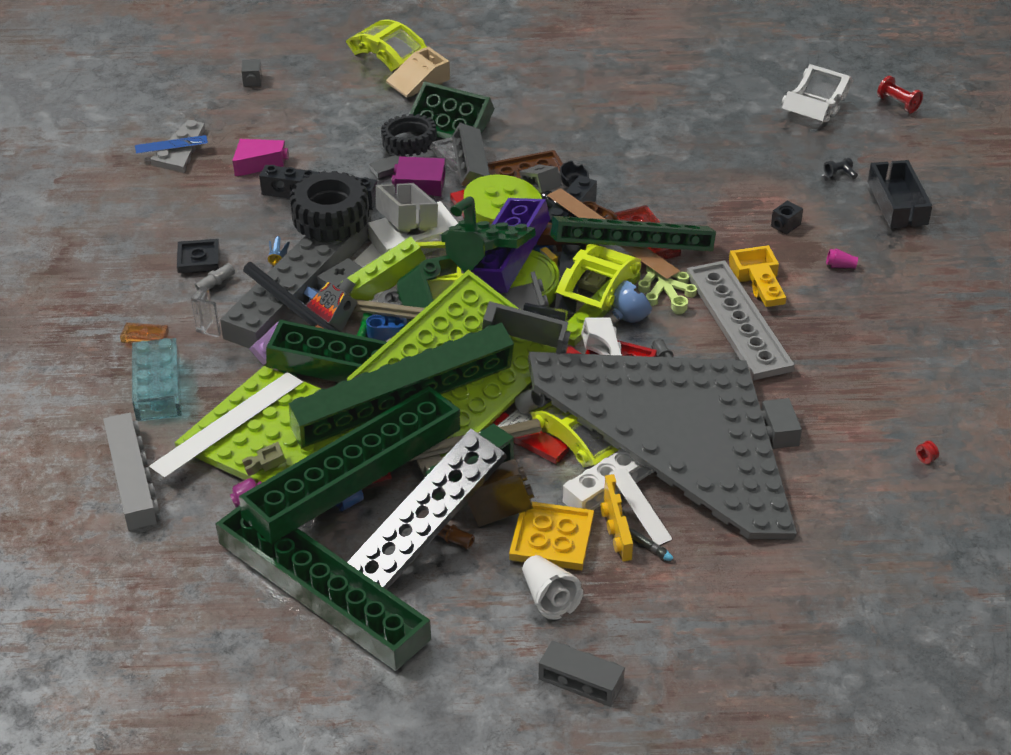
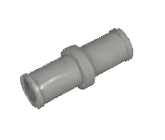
M226 263L218 270H212L208 273L207 277L194 284L195 289L202 295L212 287H218L222 284L223 280L235 274L234 267L230 263Z

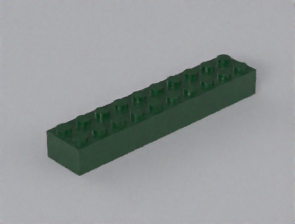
M502 323L489 325L481 331L468 333L460 339L449 340L436 348L425 349L422 353L415 356L404 357L401 361L394 364L383 365L378 370L362 373L357 378L349 381L344 380L333 387L319 389L312 395L294 399L289 403L290 427L302 449L359 427L428 386L439 394H444L511 368L514 343Z
M428 386L240 495L241 516L272 544L460 430V409Z
M240 505L215 523L220 545L393 670L397 671L431 641L430 619L300 529H295L271 544L242 518Z

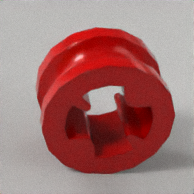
M928 440L916 447V455L922 463L929 464L939 458V450L935 443Z

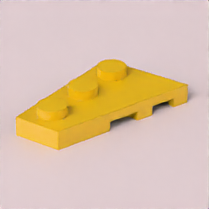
M614 474L605 475L604 502L600 503L601 514L607 518L609 535L613 534L615 552H619L622 562L632 560L633 541L626 516H622L620 494H615L616 478Z

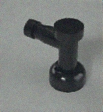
M845 158L838 163L834 161L824 163V172L828 177L836 175L837 171L841 169L852 180L858 176L852 169L853 161L851 158Z

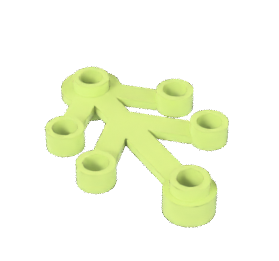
M646 265L648 273L643 280L638 282V291L647 293L646 298L651 306L657 305L658 296L664 289L671 300L673 312L679 315L685 313L688 309V299L677 295L674 288L684 291L685 296L690 298L697 295L696 286L688 284L689 275L687 272H678L671 276L677 278L676 281L664 278ZM655 277H657L659 281L656 283L651 292H649L651 288V282Z

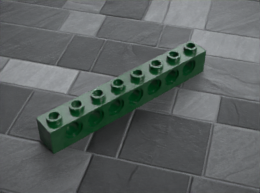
M553 216L550 236L556 242L713 251L716 231L709 226Z

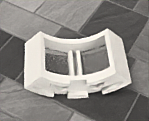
M809 64L798 87L784 95L781 102L782 109L828 122L830 116L834 117L839 111L840 106L838 104L841 100L845 101L854 80L851 76Z

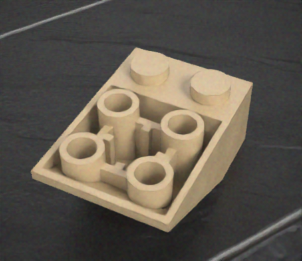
M426 47L414 52L386 80V83L406 98L412 97L419 93L424 81L440 85L450 80V62L430 47Z

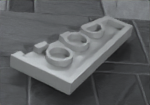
M187 120L169 140L202 136L205 131V124L195 120ZM196 145L158 150L150 159L151 165L185 173L186 164H189L190 156L195 152Z

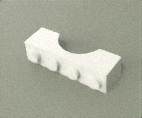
M585 318L581 332L585 349L592 350L599 355H621V343L617 341L616 327L613 326L611 318Z

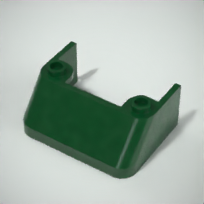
M448 255L426 259L398 280L396 287L400 304L426 308L433 302L427 281L456 273L457 265Z

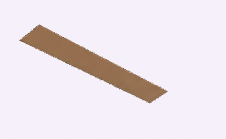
M561 188L547 195L578 218L605 219ZM620 246L634 257L641 259L644 264L666 279L680 272L679 269L647 247Z

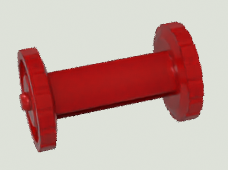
M886 76L878 87V97L885 99L890 96L904 103L906 112L914 113L922 103L923 92L915 90L910 93L895 85L894 77Z

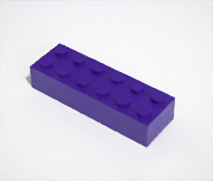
M508 198L492 224L494 225L497 223H508V226L526 224L527 227H534L536 231L535 237L518 248L496 247L485 251V257L471 271L498 293L508 292L550 221L546 199Z

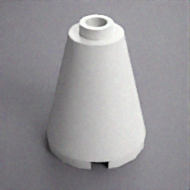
M539 555L532 556L525 561L522 571L540 614L547 619L557 620L562 618L560 615L566 612L572 613L583 597L580 580Z

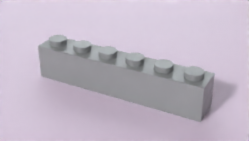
M131 412L103 418L128 531L157 524L155 514H159L157 500L151 499L156 497L153 483H147V481L152 480L149 467L144 468V465H148L145 451L140 452V450L144 449L141 436L136 437L137 434H140L138 421L132 420Z

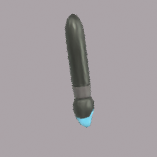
M629 528L632 540L657 554L662 560H673V556L665 547L659 546L643 534Z

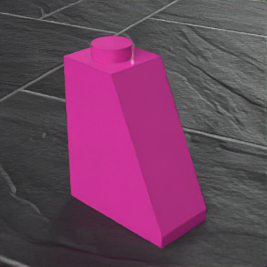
M240 139L232 160L234 175L242 176L261 172L265 165L283 167L285 159L288 160L289 150L285 148V140Z

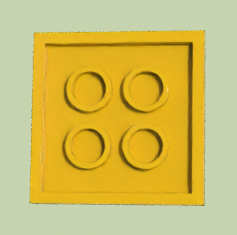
M532 502L533 509L519 513L509 552V560L525 562L528 558L539 555L561 568L583 570L594 510Z

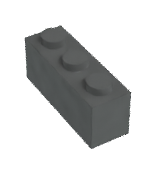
M552 640L539 662L538 679L612 707L624 684L625 667Z

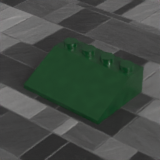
M424 81L409 114H413V116L421 114V117L423 115L427 116V118L430 117L436 124L437 138L453 142L452 135L460 123L478 128L482 132L488 125L495 108L490 97Z

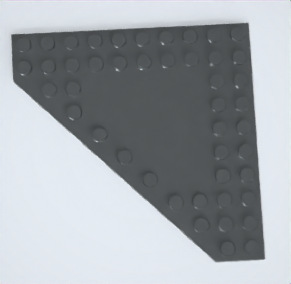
M529 352L528 363L532 387L535 393L540 396L544 394L552 400L551 404L564 413L570 412L578 418L577 422L591 431L594 429L598 431L609 444L617 449L622 448L631 454V459L644 468L648 466L656 471L657 477L670 486L676 485L685 491L684 495L699 506L704 504L712 510V515L725 524L731 523L741 530L740 534L747 539H795L797 532L746 360Z

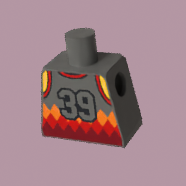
M346 277L339 287L331 282H327L306 306L327 323L342 331L357 305V301L349 296L356 284Z

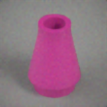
M837 248L829 249L826 265H830L831 268H856L858 257Z

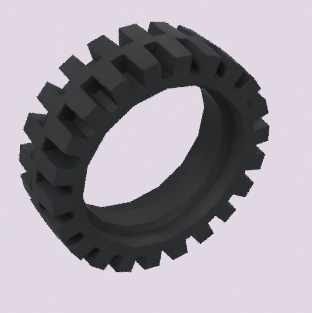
M404 114L402 117L395 116L394 119H389L381 127L383 148L390 154L394 153L397 156L401 154L403 157L406 154H409L410 157L413 154L421 155V152L426 153L427 150H432L436 146V124L430 117L427 118L425 115L421 117V114H416V116H413V114H409V116ZM406 132L423 133L413 138L395 137Z

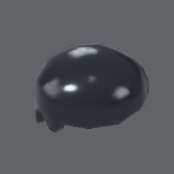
M568 161L560 167L561 183L566 188H569L579 175L589 178V171L584 168L583 164L575 165L573 161Z

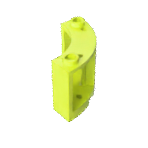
M588 244L586 250L581 249L574 256L573 262L575 263L571 269L567 268L556 293L608 311L609 307L614 303L616 288L624 280L634 279L635 275L639 273L641 259L597 244ZM586 270L612 278L600 302L573 293L576 283Z

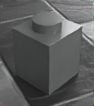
M260 59L242 60L243 87L261 86L262 71Z

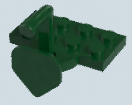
M470 196L450 208L451 213L456 217H460L462 211H464V220L459 221L457 225L449 227V230L442 233L441 240L445 242L446 254L465 273L468 269L472 271L476 268L477 264L485 257V251L496 247L518 248L535 237L536 231L534 227H527L526 224L508 226V223H497L494 225L488 221L476 223L475 201Z

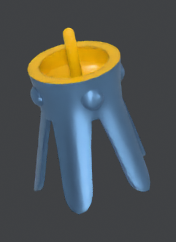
M279 236L275 239L273 250L271 241H269L270 252L268 254V262L273 266L285 256L290 242H286L280 251L281 238Z

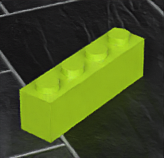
M409 237L350 275L348 279L356 285L349 296L357 300L372 301L375 294L389 290L397 285L398 280L426 260L419 245L412 237Z

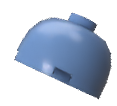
M626 280L614 292L615 299L612 305V313L618 320L623 319L630 323L640 322L651 313L652 306L642 292L638 294L634 291L636 286Z

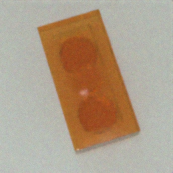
M126 322L120 339L121 343L163 346L169 329L166 325Z

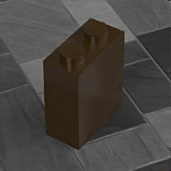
M516 459L502 463L467 501L478 527L533 509L531 498L535 496L530 484H525L524 481L528 480L524 467H518Z

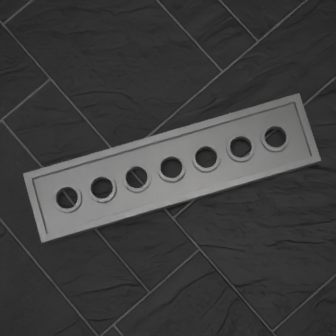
M725 260L687 268L689 280L696 286L698 294L740 360L747 361L752 380L794 371V363Z

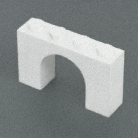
M440 201L437 202V227L430 228V230L421 234L406 235L395 230L389 220L382 218L368 223L369 239L380 255H383L409 237H412L415 242L442 241L441 234L449 230V227L457 225L458 222ZM425 248L421 250L423 254H427L443 248Z

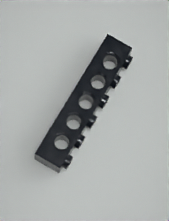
M265 165L259 175L261 194L290 199L291 191L297 183H300L301 179L308 178L314 173L320 174V172ZM357 177L367 188L369 210H373L376 204L377 180Z

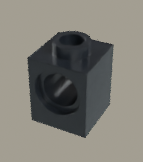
M788 200L773 210L771 227L787 235L801 225L803 208Z

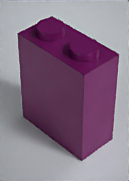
M399 156L398 164L394 166V175H392L395 193H397V184L414 183L427 195L442 197L446 175L445 158Z

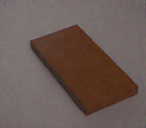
M550 150L489 162L488 170L490 175H508L521 179L519 171L536 165L558 167L560 171L563 163L556 151Z

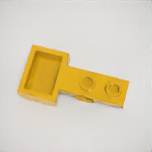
M769 245L730 251L729 265L739 282L752 280L753 294L756 298H761L765 307L786 304V296L776 279L779 263Z

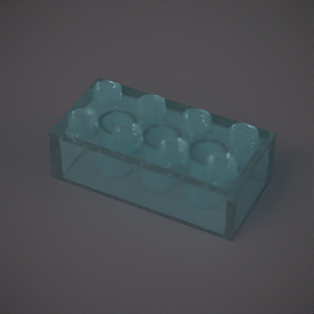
M176 338L132 343V403L136 421L182 416L180 355Z

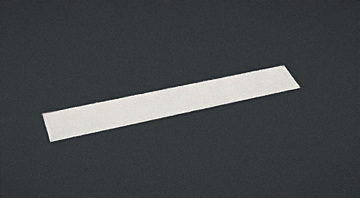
M288 372L149 467L163 477H166L304 381Z

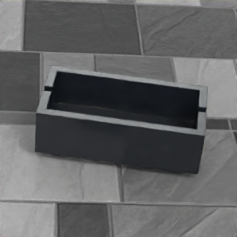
M909 160L891 161L888 180H886L889 166L888 161L871 163L868 184L889 228L907 227L908 224L911 227L929 225L932 204Z

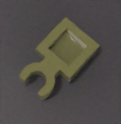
M279 442L258 450V455L255 457L251 456L242 460L248 476L256 474L261 468L267 471L287 462Z

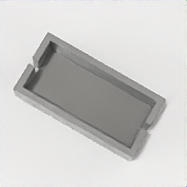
M414 183L397 184L396 199L394 198L393 184L376 185L375 208L399 231L409 232L411 229H416V227L419 230L428 231L430 228L437 227L438 203Z

